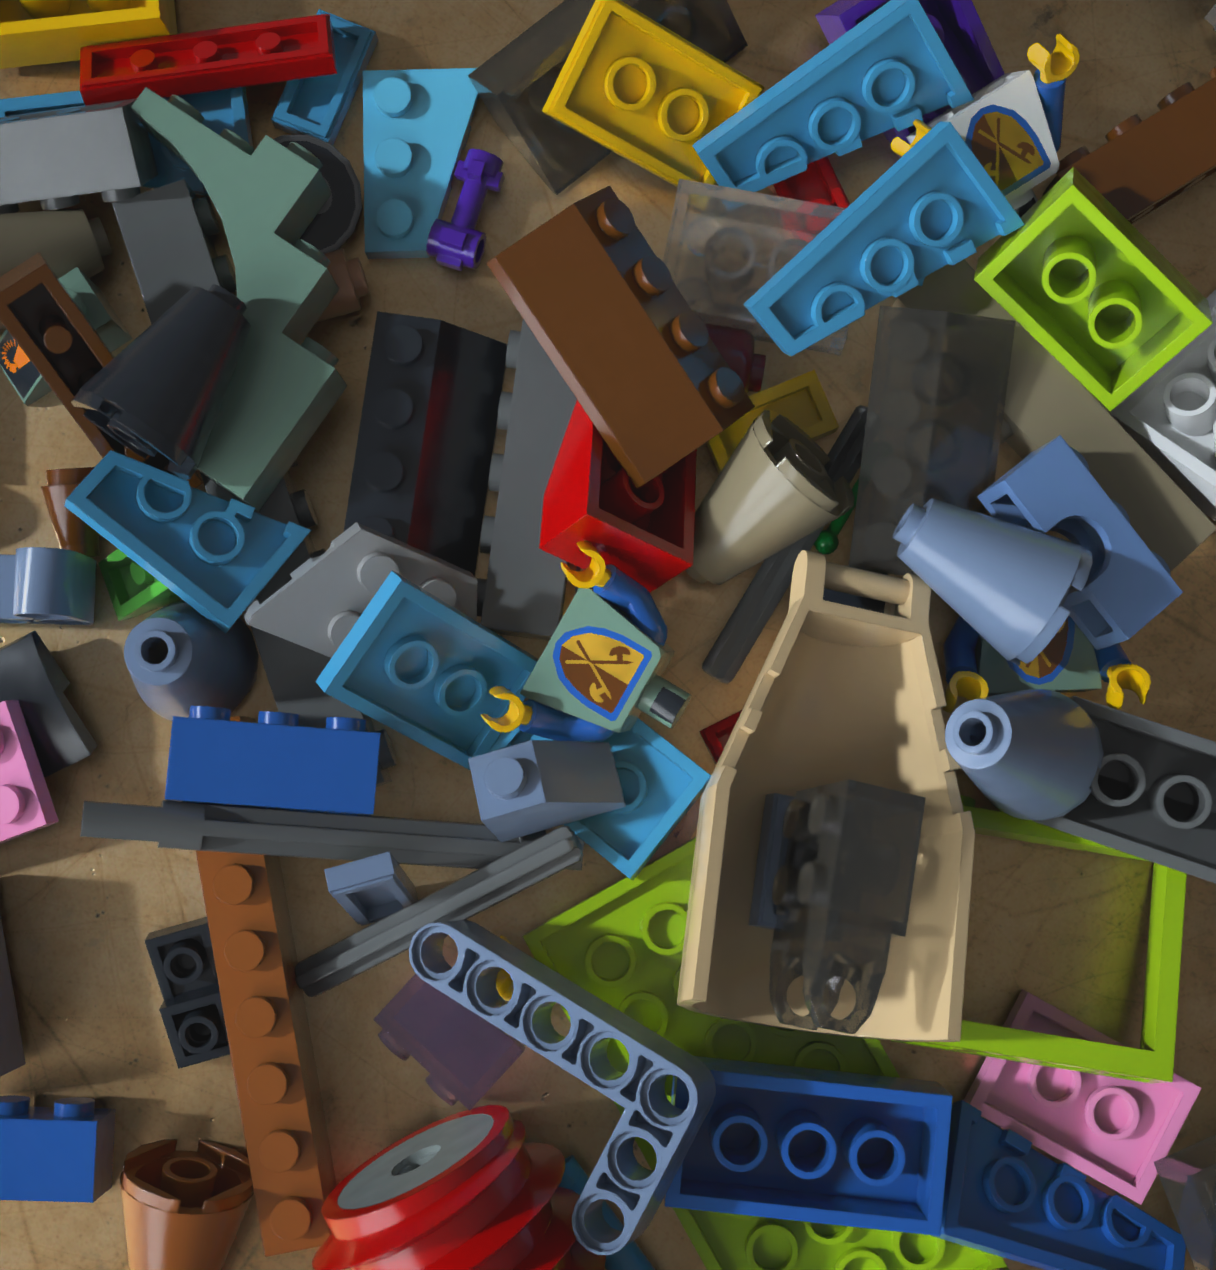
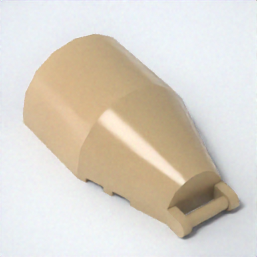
M802 550L798 554L793 567L788 614L700 799L677 1005L690 1011L719 1018L813 1033L910 1042H960L975 829L971 811L964 812L955 774V770L961 769V767L950 755L945 742V725L941 708L947 706L929 628L931 588L919 576L907 573L902 578L826 562L824 554ZM824 589L895 604L894 615L823 600ZM778 793L834 805L819 936H806L749 925L763 811L767 794Z

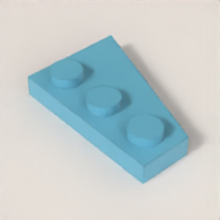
M486 68L363 70L365 254L368 259L430 258L426 252L428 235L436 219L442 220L452 190L451 182L461 151L465 150L471 131L470 123L488 78Z

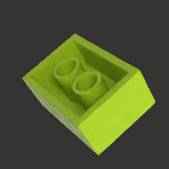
M1074 167L1021 217L1025 224L1024 226L1006 236L1002 235L977 261L974 280L1110 412L1213 324L1208 300Z

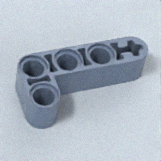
M45 547L17 548L16 555L0 554V623L94 624L97 561L76 551Z

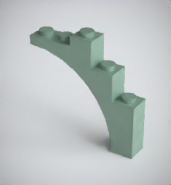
M145 87L131 106V109L149 134L185 162L206 188L223 222L235 266L237 297L246 305L247 309L243 316L251 325L197 470L246 504L255 507V510L259 512L347 387L341 375L334 368L339 359L325 347L306 337L339 291L338 285L327 268L331 261L313 245L300 239L332 193L320 172L323 164L316 156L298 143L290 142L286 148L265 135L254 150L249 143L229 129L224 128L218 135L203 125L202 122L205 119L202 114L179 96L172 94L169 100L166 101Z

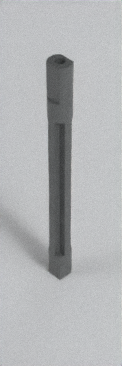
M163 800L161 806L84 801L80 837L158 842V848L347 861H356L390 851L399 864L480 869L547 833L546 830L500 842L485 824ZM579 838L582 850H584V841ZM583 858L580 862L566 869L582 870Z

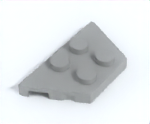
M356 522L331 541L329 549L324 554L308 559L290 573L292 580L262 603L256 600L248 606L243 617L247 625L332 658L392 570L477 621V578L470 571Z

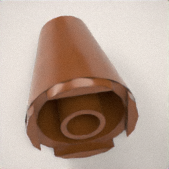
M166 1139L141 1145L128 1153L120 1174L129 1270H222L254 1194L248 1158L235 1149L202 1140L198 1142L197 1151L176 1150L177 1139Z

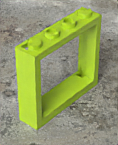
M960 795L964 812L971 811L975 834L1148 861L1032 820L1010 816L1001 810L994 811L975 808V799ZM1153 862L1140 1049L962 1020L960 1042L891 1041L1149 1084L1173 1082L1187 874Z

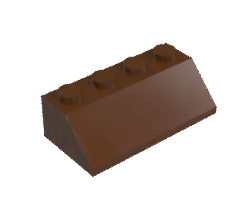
M610 185L573 203L486 263L637 489L724 431L755 407L745 392L742 380L735 371L730 369L710 339L704 322L698 315L693 313L672 281L668 267L655 255L636 226L630 209L619 200Z

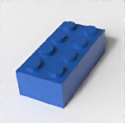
M694 1056L710 1069L715 1079L716 1094L705 1120L664 1196L665 1207L941 1236L953 1096L937 1081ZM673 1075L671 1104L683 1110L687 1108L690 1100L689 1090L679 1077Z

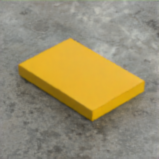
M595 0L542 112L697 199L707 202L717 182L692 145L759 97L765 87L621 0Z

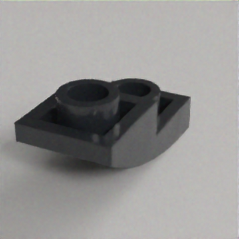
M35 630L0 648V702L5 700L19 701L45 778L90 756L97 747V743L63 692L70 682Z
M207 917L150 932L145 939V944L164 999L159 1011L178 1069L230 1055Z

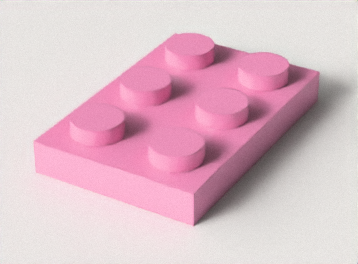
M1023 989L1003 1027L1124 1046ZM986 1057L964 1101L982 1111L981 1116L1004 1129H1011L1032 1142V1145L1142 1205L1202 1088L1173 1073V1082L1149 1084Z

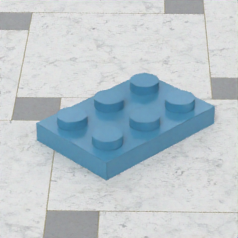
M392 570L315 682L324 693L470 770L468 758L487 753L501 734V732L492 729L482 719L481 714H488L492 718H499L504 716L509 710V700L496 698L489 693V690L495 686H504L523 702L526 697L520 694L537 664L538 659Z
M639 718L629 731L621 733L614 731L604 741H585L609 742L611 745L626 807L564 824V826H569L575 835L631 880L637 877L698 800L711 777L709 773ZM517 727L513 731L502 732L487 753L530 740H555L523 732Z

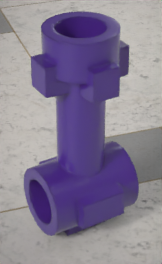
M469 149L465 161H458L454 175L457 180L464 182L451 222L436 219L432 224L427 239V255L437 258L436 261L439 265L462 271L464 266L477 269L482 260L486 246V233L475 230L488 190L500 192L505 179L503 172H501L504 163L492 153L480 149Z

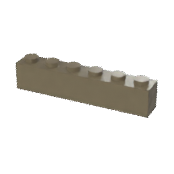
M965 259L955 265L947 264L927 275L922 286L917 285L898 296L887 314L894 321L891 323L894 334L911 351L917 352L920 349L936 366L934 369L935 377L945 390L957 398L963 395L979 412L977 421L987 435L1000 444L1006 441L1022 459L1061 435L1069 447L1076 449L1085 458L1091 475L1108 497L1118 502L1125 509L1130 519V525L1147 547L1164 559L1170 572L1216 531V526L1095 397L974 280L975 270Z

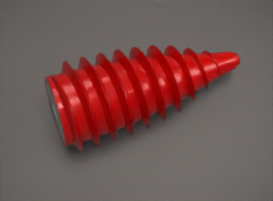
M485 1105L452 1114L418 1129L386 1147L346 1176L331 1191L323 1203L321 1212L332 1234L315 1253L312 1266L315 1270H343L348 1268L351 1270H604L606 1255H597L587 1251L578 1242L574 1234L572 1214L580 1195L571 1189L558 1187L565 1171V1157L560 1149L545 1143H524L525 1126L521 1120L512 1119L509 1110L502 1105Z

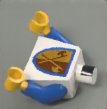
M1061 33L1055 37L1056 47L1051 55L1039 42L1031 45L1028 48L1027 56L1028 60L1038 68L1034 73V77L1030 70L1005 73L972 95L974 100L947 110L927 124L919 119H915L913 124L916 126V131L906 137L909 144L899 137H895L890 144L891 149L902 157L940 121L951 122L1021 218L1038 201L1032 188L1059 170L1060 163L1057 152L1061 148L1066 78L1075 71L1079 63L1080 53L1078 48Z

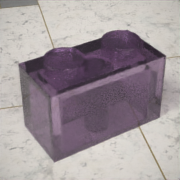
M417 974L405 984L373 1019L383 1028L378 1033V1036L392 1053L404 1061L412 1056L430 1073L425 1080L429 1087L443 1101L454 1106L459 1100L469 1111L518 1059L526 1046L426 983Z

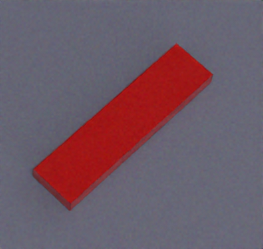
M329 14L80 48V93L85 105L136 99L145 87L163 98L171 97L172 94L178 96L337 74L334 33Z

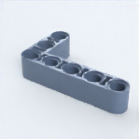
M466 919L429 923L421 927L412 937L409 947V961L414 972L423 981L625 1108L577 1200L572 1214L574 1234L578 1242L587 1251L597 1255H611L620 1251L642 1235L650 1225L713 1104L716 1086L710 1069L701 1060L475 922ZM448 935L455 941L458 949V957L453 967L445 961L442 951L444 939ZM501 968L510 974L513 981L514 990L509 1001H505L496 989V978ZM555 1003L561 1004L570 1016L571 1026L566 1037L561 1036L555 1031L551 1023V1011ZM612 1038L619 1040L629 1053V1065L625 1073L617 1071L607 1058V1047ZM668 1075L679 1077L686 1084L690 1099L686 1109L677 1108L668 1101L664 1087ZM636 1137L647 1140L653 1146L657 1158L655 1170L646 1169L637 1162L633 1152V1144ZM604 1199L614 1202L620 1208L624 1216L623 1231L612 1228L605 1221L602 1215Z

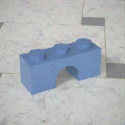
M1061 435L1030 453L977 496L994 518L1044 534L1048 531L1060 533L1071 542L1079 544L1092 552L1093 562L1082 592L1073 586L1069 588L1063 607L1071 611L1069 616L1096 650L1129 640L1183 593L1172 579L1170 569L1164 559L1147 547L1130 525V519L1125 509L1118 502L1108 497L1091 475L1085 458L1076 449L1069 447Z

